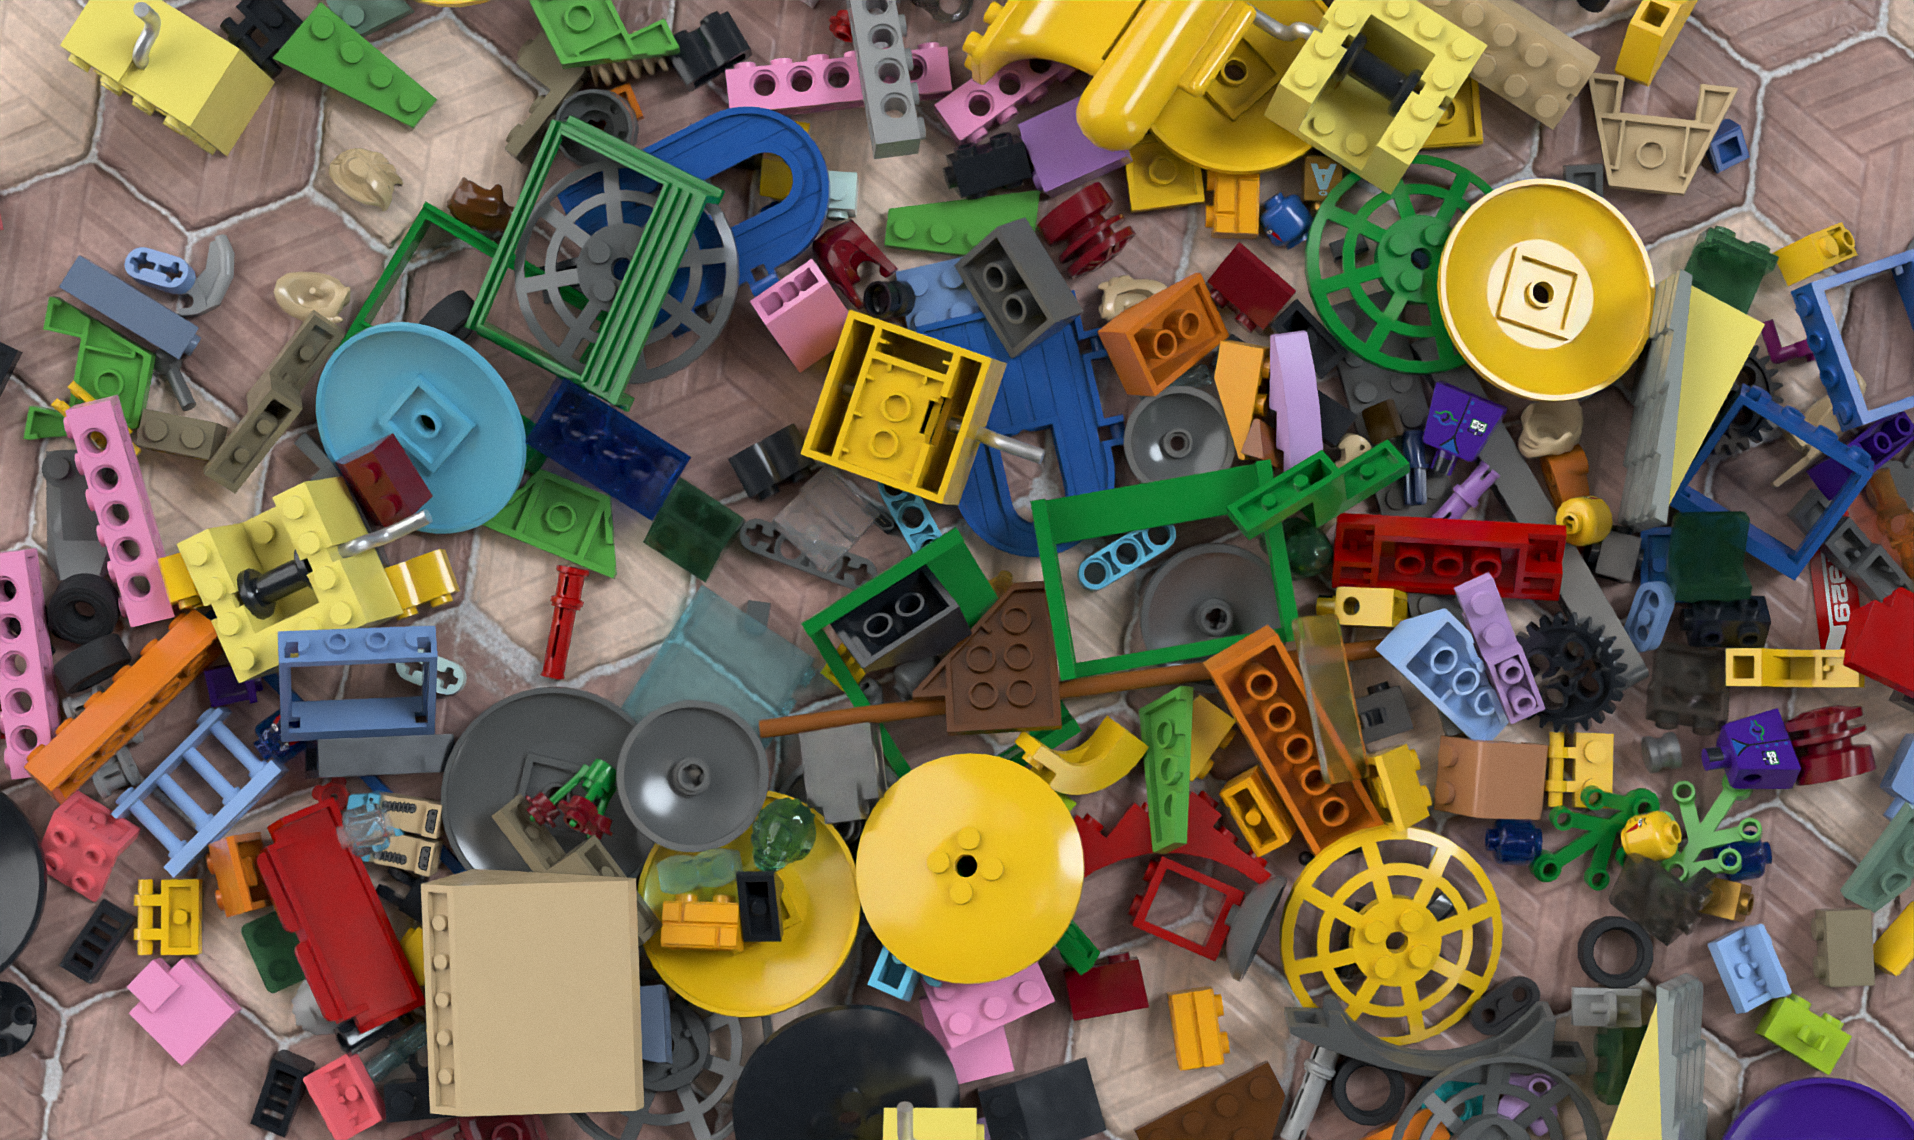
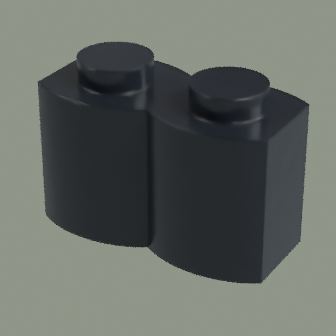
M718 11L713 12L700 21L701 26L698 29L689 33L687 30H682L673 35L679 45L680 53L667 57L688 92L707 84L721 73H724L725 70L734 68V64L744 62L752 56L750 46L728 11L722 14Z
M794 423L728 459L748 497L751 500L758 497L760 502L780 492L778 486L791 479L792 483L796 484L813 474L810 468L817 465L814 459L801 455L804 440Z

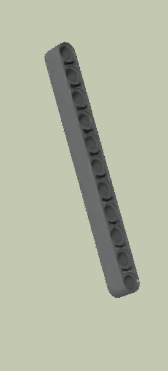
M1435 337L1420 338L1409 345L1415 361L1439 360ZM1452 342L1454 355L1460 354ZM1468 364L1448 372L1424 375L1433 391L1436 383L1443 380L1488 399ZM1501 421L1477 459L1474 460L1478 466L1483 460L1490 466L1483 474L1484 478L1492 469L1500 475L1499 479H1496L1490 488L1510 522L1556 525V512ZM1566 542L1562 562V583L1559 601L1557 602L1567 619L1570 618L1573 612H1577L1578 623L1583 624L1590 616L1592 617V629L1596 630L1604 624L1606 627L1602 636L1605 639L1611 636L1617 637L1611 648L1612 650L1624 649V654L1617 659V662L1628 664L1627 670L1618 674L1628 679L1625 687L1617 688L1623 692L1649 677V672L1576 546ZM1601 647L1591 657L1596 668L1598 666L1604 667V664L1599 661Z

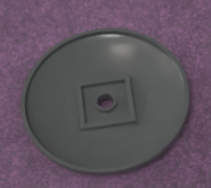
M551 686L521 691L496 702L483 711L471 722L456 742L448 758L441 786L442 819L445 832L455 855L466 871L471 869L533 872L491 816L520 793L523 797L528 795L532 799L540 791L546 796L548 789L563 787L578 773L583 764L590 767L596 758L605 761L616 769L622 745L638 722L624 709L610 700L588 691L569 687ZM584 780L567 794V802L570 801L572 796L576 795L585 798L588 792L581 786ZM616 790L604 813L605 817L613 820L610 827L613 835L611 837L603 834L602 839L599 841L627 878H637L642 872L646 859L655 843L642 835L627 818ZM595 797L592 801V803L597 808L599 806L601 798L598 799ZM556 807L561 813L553 821L556 827L553 829L547 823H544V825L564 852L568 853L588 838L586 834L570 828L563 820V811Z

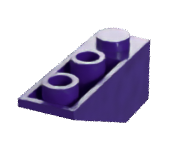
M1902 411L1873 421L1843 444L1848 447L1852 445L1858 446L1869 453L1871 456L1870 460L1874 462V473L1914 440V424L1907 414ZM1826 455L1806 472L1822 494L1830 501L1835 497L1853 470Z

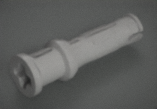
M1317 1045L1314 1046L1310 1058L1305 1059L1303 1063L1306 1070L1304 1079L1280 1137L1285 1140L1305 1139L1327 1081L1332 1080L1336 1076L1337 1071L1334 1068L1340 1053Z

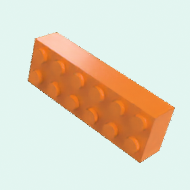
M1268 624L1203 662L1204 667L1306 845L1315 857L1341 837L1361 829L1384 825L1382 818L1278 634Z

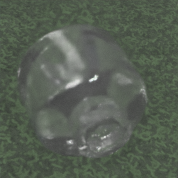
M375 802L344 811L342 814V826L336 827L342 849L350 847L356 857H364L387 849L390 846L391 837L396 836L387 807L381 809Z

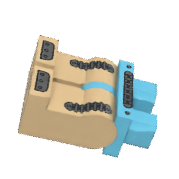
M379 790L369 794H351L348 800L347 814L364 816L361 831L348 828L362 861H370L380 865L414 871L415 874L428 877L437 873L443 839L438 838L445 834L441 800L388 793ZM372 837L374 839L372 844L368 845L367 848L365 846V843L363 845L361 844V840H363L364 842L372 840Z

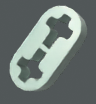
M418 649V653H423V650ZM438 656L437 670L448 672L450 668L454 669L453 676L458 678L456 685L449 684L447 689L443 687L444 681L437 678L436 692L445 695L457 694L466 685V672L459 664ZM396 663V670L400 677L422 686V671H414L410 675V667L405 665V663Z

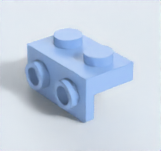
M1763 924L1738 927L1707 943L1736 1014L1746 1013L1772 998L1785 997L1792 993L1786 973L1781 967L1773 948L1771 937Z

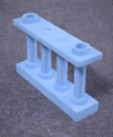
M211 707L206 710L196 721L199 726L136 789L130 787L123 792L116 800L119 806L111 813L115 819L127 818L132 813L169 851L168 856L171 858L164 868L174 878L184 876L209 851L208 844L220 840L289 771L280 760L260 761L223 723L232 713L228 707H218L217 709ZM211 733L250 771L248 776L251 780L242 789L238 786L234 788L196 750ZM184 760L223 798L222 803L225 806L215 816L212 813L207 814L169 776ZM157 787L196 824L195 830L198 833L189 842L186 840L180 841L143 803Z

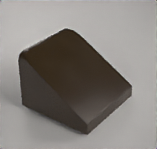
M1392 398L1365 408L1362 411V417L1373 445L1403 435L1404 429Z

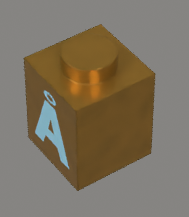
M1329 156L1304 157L1301 162V200L1306 207H1310V212L1316 213L1329 192L1342 181V165ZM1342 196L1340 197V199L1338 200V202L1335 204L1336 207H1338L1339 204L1341 203V201H1342Z

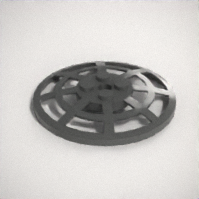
M611 158L585 165L569 173L544 194L531 212L517 245L514 264L515 289L521 312L529 329L541 346L558 362L581 375L586 364L577 361L572 355L583 338L594 344L596 343L600 333L594 332L590 327L602 310L609 313L623 281L615 277L614 266L619 260H632L647 225L646 223L641 228L633 224L624 223L621 202H636L654 208L658 197L644 192L620 190L619 169L629 167ZM603 171L605 193L597 194L581 202L566 217L550 205L551 201L572 183L590 174ZM706 203L705 209L711 215L718 229L723 247L700 250L698 241L693 233L687 246L688 251L684 253L678 267H690L689 283L685 296L680 303L667 293L661 308L672 316L650 332L644 346L651 345L665 338L676 330L681 323L701 337L693 346L677 358L651 369H647L642 350L628 384H645L664 379L687 368L704 355L718 339L727 324L737 298L740 278L739 254L734 233L719 205ZM606 204L608 226L599 229L590 236L575 224L579 218L590 210ZM542 217L556 228L547 249L545 274L525 278L524 264L527 245L535 224ZM566 236L582 248L578 257L577 268L556 272L558 252ZM725 263L726 277L723 296L716 315L709 324L691 311L701 288L702 265ZM580 284L583 293L588 298L589 302L577 319L565 305L559 287ZM548 290L550 300L556 312L564 323L571 328L560 347L549 339L538 324L529 304L527 293Z
M655 968L639 971L640 986H646L645 982L649 980L661 979ZM676 993L674 1001L670 1000L671 1038L674 1041V1049L672 1051L673 1064L665 1065L642 1060L644 1107L637 1111H618L629 1118L621 1138L618 1139L608 1134L595 1124L586 1113L568 1114L584 1132L595 1140H637L643 1124L671 1126L688 1121L696 1140H725L734 1132L732 1120L722 1129L711 1135L703 1114L710 1111L722 1100L731 1088L734 1080L738 1081L744 1066L740 1065L743 1039L739 1017L715 1013L702 1020L693 1009L688 1007L690 1002ZM771 1015L761 1017L764 1041L774 1033ZM727 1024L730 1028L732 1042L729 1061L710 1055L709 1033ZM704 1069L723 1075L722 1081L714 1092L704 1101L698 1103L691 1083L698 1078ZM657 1091H677L685 1110L680 1113L667 1115L648 1113Z
M1507 1053L1477 1056L1457 1063L1435 1076L1420 1089L1407 1105L1395 1126L1391 1140H1402L1413 1115L1424 1104L1433 1114L1424 1126L1419 1140H1430L1440 1122L1453 1133L1449 1140H1531L1525 1129L1540 1116L1548 1128L1550 1139L1564 1140L1560 1124L1550 1108L1569 1095L1582 1117L1587 1140L1604 1139L1599 1119L1593 1106L1576 1083L1557 1068L1539 1059L1521 1054ZM1505 1063H1514L1534 1068L1549 1076L1558 1084L1538 1097L1521 1086L1501 1083ZM1489 1064L1484 1084H1477L1463 1089L1445 1102L1434 1093L1442 1084L1460 1073ZM1499 1094L1514 1096L1530 1104L1514 1119L1497 1113ZM1483 1095L1481 1114L1463 1122L1452 1111V1109L1464 1101Z

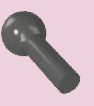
M159 348L154 353L156 354L154 370L160 375L167 377L182 410L189 411L196 406V402L180 372L182 357L177 359Z

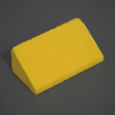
M1914 901L1910 902L1873 944L1874 964L1885 974L1899 976L1914 959Z

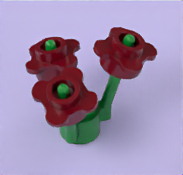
M596 758L590 767L583 764L578 773L549 799L541 791L532 799L528 795L524 798L530 804L526 809L530 815V821L536 822L539 826L547 823L554 829L556 824L553 821L561 814L555 807V804L560 801L558 808L563 811V820L570 828L586 834L588 839L596 835L601 840L603 834L612 837L613 833L610 831L613 820L605 817L604 813L611 797L617 790L615 786L616 769L605 761ZM584 780L581 786L588 792L585 798L576 795L572 796L569 802L561 800ZM595 797L601 798L598 808L592 803Z

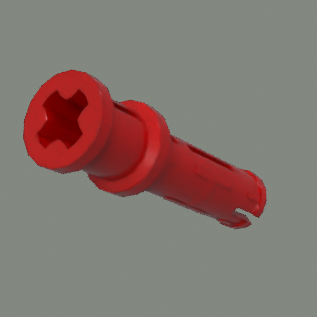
M557 565L556 571L559 572L556 592L550 598L551 605L555 607L543 669L540 675L564 680L576 611H580L584 605L581 595L585 577L589 576L590 571Z

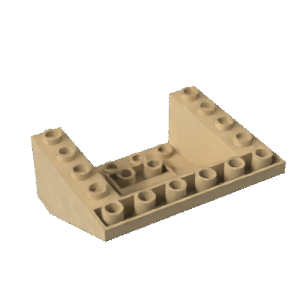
M471 869L421 884L430 1113L452 1116H493L637 1111L643 1108L644 1089L636 878Z

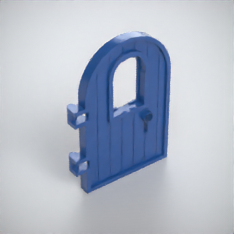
M760 107L725 109L642 149L704 181L760 153H772L784 159L783 161L790 167L793 175V184L788 196L781 203L731 227L739 254L740 278L738 288L748 283L754 297H757L780 281L776 269L797 258L812 244L827 217L831 185L827 165L821 151L801 126L773 110ZM631 168L619 169L620 190H633L650 194L656 190L660 191L663 184ZM603 171L594 173L568 186L557 195L566 215L581 202L597 194L605 193ZM621 202L624 223L643 228L654 208L644 204L637 206L636 202ZM606 204L590 210L579 218L575 224L590 236L599 229L608 226ZM704 207L694 230L700 250L721 248L723 245L718 229L711 215L706 213ZM622 259L615 264L614 275L618 280H623L631 262L630 260ZM725 263L702 265L701 288L695 305L691 310L696 315L695 309L723 296L726 277ZM764 264L769 275L756 281L751 270ZM690 267L677 269L667 292L680 303L688 287ZM661 308L651 331L666 322L672 315ZM681 323L672 332V335L678 340L684 337L683 334L691 331V329Z
M1071 290L1076 298L1075 290ZM982 311L916 327L917 333L1007 363L986 427L983 428L1010 438L1022 431L1037 432L1050 429L1065 497L1114 489L1115 466L1111 448L1123 445L1125 424L1123 414L1104 418L1091 364V361L1109 357L1097 333L1101 328L1084 331L1081 316L1079 315L1058 333L1020 356L1011 359ZM1090 339L1092 352L1080 355L1077 341ZM1110 426L1112 439L1100 442L1097 428ZM980 443L958 505L962 516L972 530L991 546L1016 556L1040 557L1034 521L1031 523L1024 520L1013 507L1000 450ZM1083 540L1057 544V553L1069 550Z

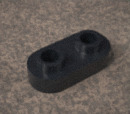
M1517 975L1508 978L1482 995L1472 1005L1469 1011L1471 1025L1485 1035L1500 1033L1517 1022L1536 1001H1540L1539 988L1533 980L1525 976ZM1518 987H1522L1525 992L1524 998L1520 1001H1515L1513 999V991ZM1486 1008H1491L1494 1013L1493 1018L1488 1022L1483 1021L1481 1018L1482 1011Z

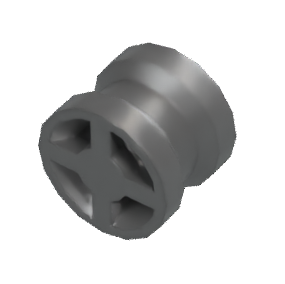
M1674 732L1664 733L1661 738H1653L1652 736L1642 737V755L1649 773L1659 772L1662 767H1669L1671 769L1681 768V751Z

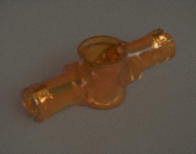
M1881 468L1876 470L1877 473L1874 472L1869 479L1878 504L1875 507L1878 513L1876 520L1877 528L1882 535L1888 538L1892 550L1897 551L1906 575L1910 579H1914V511L1908 508L1905 498L1899 496L1890 473V468ZM1902 514L1905 518V525L1901 531L1894 533L1891 528L1892 519L1896 515Z

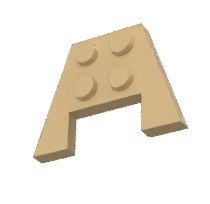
M1593 73L1588 82L1608 188L1684 197L1738 88L1700 84L1695 120L1621 113L1620 107L1625 76Z

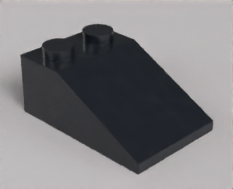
M926 564L830 623L832 629L865 673L942 654L972 634L960 606Z
M1086 1057L978 1087V1095L991 1140H1081L1106 1131Z

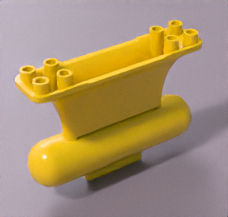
M1008 0L1005 6L994 1L990 4L983 17V21L989 24L984 36L972 31L963 44L962 50L968 54L964 67L972 71L973 81L980 85H985L1002 67L1023 59L1051 60L1069 65L1091 75L1093 79L1082 93L1076 107L1077 123L1081 131L1096 147L1111 152L1129 150L1143 139L1177 87L1193 97H1201L1207 91L1254 22L1257 13L1253 6L1242 0Z

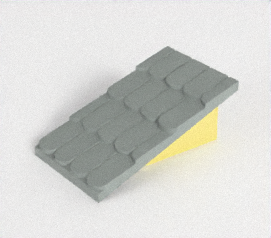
M1679 269L1655 285L1656 293L1649 337L1638 356L1630 403L1634 406L1622 465L1627 468L1618 514V523L1622 527L1632 529V534L1667 524L1669 505L1765 325L1692 286V275L1682 269Z
M1684 973L1656 986L1657 1003L1606 1140H1707L1708 1107L1703 1103L1706 1040L1701 1039L1703 983L1699 981L1698 977Z

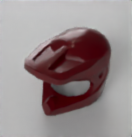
M852 219L827 229L812 242L814 258L819 269L858 310L864 307V303L855 287V284L862 281L857 273L859 265L864 261L872 262L879 266L880 275L885 278L893 275L898 270Z

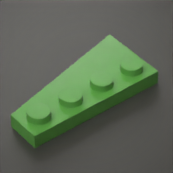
M322 2L317 5L273 57L275 61L319 81L413 129L438 101Z
M1035 190L987 196L973 200L962 199L890 208L888 211L884 247L964 257L996 227L1025 217L1035 232L1040 191Z
M1180 686L1139 709L1142 742L1149 746L1143 758L1153 853L1166 854L1187 844L1194 687Z

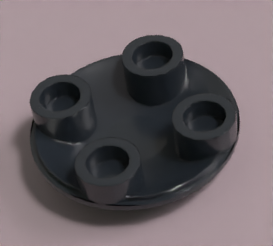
M0 981V1057H5L20 1051L30 1042L37 1026V1012L33 1000L23 988L11 982Z

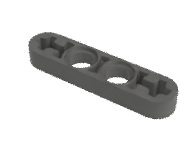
M757 518L751 519L744 523L740 529L741 543L749 551L846 588L855 590L861 585H856L855 577L845 572L844 580L836 578L842 570L844 557L851 559L847 565L848 567L859 569L861 565L868 566L867 573L872 575L871 579L878 575L877 568L873 562L866 558ZM758 525L762 526V533L771 538H774V531L781 532L782 534L775 542L774 554L767 552L771 545L763 541H759L756 546H752L751 538L747 536L748 530H755ZM789 538H795L802 544V553L799 557L792 560L785 558L781 553V545ZM824 551L832 552L837 558L835 569L827 573L818 570L815 563L817 556Z

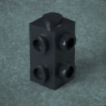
M1005 132L990 137V142L976 146L975 143H966L955 147L954 153L946 155L948 166L943 168L948 188H954L961 198L966 197L968 200H973L986 196L988 194L987 190L1001 186L1002 189H1012L1022 185L1023 179L1032 177L1024 142L1017 135Z
M1690 594L1686 609H1681L1679 616L1680 630L1686 632L1689 647L1764 648L1771 625L1765 596Z

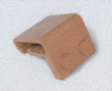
M1441 735L1438 751L1434 810L1475 818L1541 820L1548 745L1521 742L1519 744L1510 741L1475 740Z

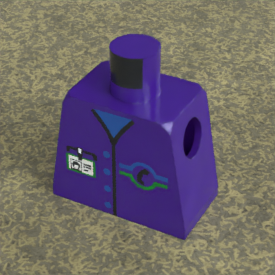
M1443 380L1437 382L1423 437L1424 443L1438 448L1430 468L1451 476L1458 458L1469 462L1476 460L1505 416L1508 407Z
M1772 709L1726 723L1722 726L1716 741V747L1704 748L1701 752L1704 769L1706 771L1724 769L1730 786L1735 789H1792L1801 770L1778 709Z

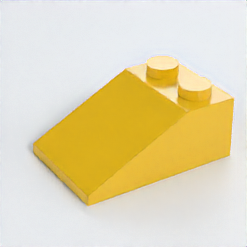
M1401 743L1359 756L1374 806L1384 825H1387L1390 830L1398 832L1430 816L1427 807L1432 806V801L1427 786L1425 784L1420 786L1416 771L1421 770L1414 748L1409 750L1407 744Z

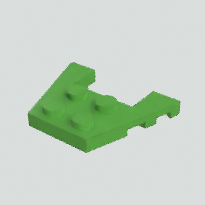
M529 0L530 6L563 69L680 53L679 45L665 19L632 34H628L611 0Z
M49 296L43 330L81 338L74 381L96 400L118 395L127 426L130 429L139 428L143 408L146 409L156 354L60 297ZM71 394L70 407L84 403ZM36 405L29 406L23 439L32 440L67 436L64 428V416L54 409Z

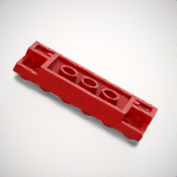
M1342 513L1336 517L1332 588H1388L1402 592L1456 595L1454 587L1489 572L1494 579L1501 598L1559 601L1563 576L1562 562L1567 538L1566 525Z

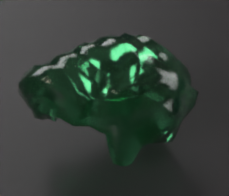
M1289 517L1282 522L1292 581L1313 577L1326 570L1332 563L1334 552L1324 531L1319 527L1316 528L1310 521L1299 517ZM1262 532L1259 539L1260 547L1268 555L1265 534Z
M789 797L774 800L760 811L757 820L754 821L750 839L754 847L752 851L753 860L758 869L777 872L789 863L803 860L813 848L816 841L815 814L811 813L809 807L801 803L799 797L791 800Z

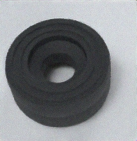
M89 573L72 575L63 580L53 594L48 606L49 621L53 629L62 638L75 644L85 645L113 632L121 615L118 604L120 595L109 581L98 575ZM86 602L94 608L95 614L84 616L76 610L75 604Z

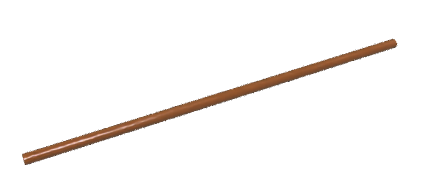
M1384 638L1289 650L1287 652L1296 668L1380 658L1383 656L1375 648ZM1203 662L1060 680L1059 693L1060 699L1212 679ZM907 700L759 720L760 737L763 739L946 715L945 700L918 702Z

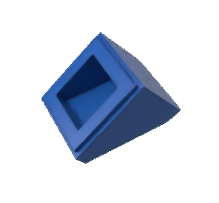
M1731 119L1722 121L1706 152L1714 172L1719 173L1750 158L1741 125Z

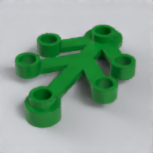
M1595 785L1585 787L1581 792L1580 798L1582 803L1589 809L1600 810L1605 806L1620 810L1609 818L1573 812L1562 805L1554 807L1550 811L1549 820L1558 830L1566 831L1573 827L1588 831L1555 853L1546 849L1533 853L1528 862L1530 873L1541 882H1552L1559 877L1564 865L1596 846L1591 865L1584 873V881L1593 890L1600 891L1605 889L1610 882V876L1606 868L1616 832L1624 828L1631 817L1659 811L1660 809L1658 797L1649 789L1637 788L1629 791L1626 795L1603 791ZM1598 792V799L1594 803H1589L1590 795ZM1646 802L1645 810L1638 813L1639 805ZM1561 813H1567L1566 820L1563 823H1557L1558 816ZM1623 846L1616 851L1615 860L1625 870H1634L1640 865L1633 857L1630 862L1624 863L1623 859L1626 852ZM1548 863H1553L1552 869L1544 874V866ZM1601 873V879L1597 883H1592L1593 876Z

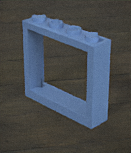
M435 626L278 631L281 742L435 735L438 660ZM423 648V653H418V649ZM290 653H298L299 658H290ZM423 662L422 696L292 702L291 667ZM415 716H426L427 722L416 723ZM300 721V728H289V722Z

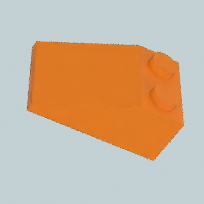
M1194 273L1122 311L1097 331L1127 395L1157 396L1217 347L1220 341H1224L1229 337V333L1210 296L1211 294L1201 273Z
M261 832L232 835L208 844L209 853H206V862L210 873L216 875L219 889H216L215 897L219 909L225 911L226 918L273 905L255 866V859L260 854L259 851L264 848Z

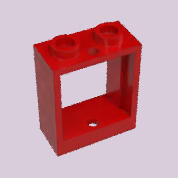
M1159 855L1157 862L1151 859L1142 880L1148 882L1142 896L1135 894L1127 912V915L1132 916L1130 924L1216 962L1230 929L1229 926L1224 924L1233 904L1240 906L1245 892L1162 855ZM1167 869L1224 893L1202 945L1145 920Z

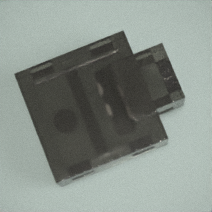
M864 722L799 733L808 808H823L824 821L827 825L867 820L870 815L869 801L884 798V794L888 790L880 724Z

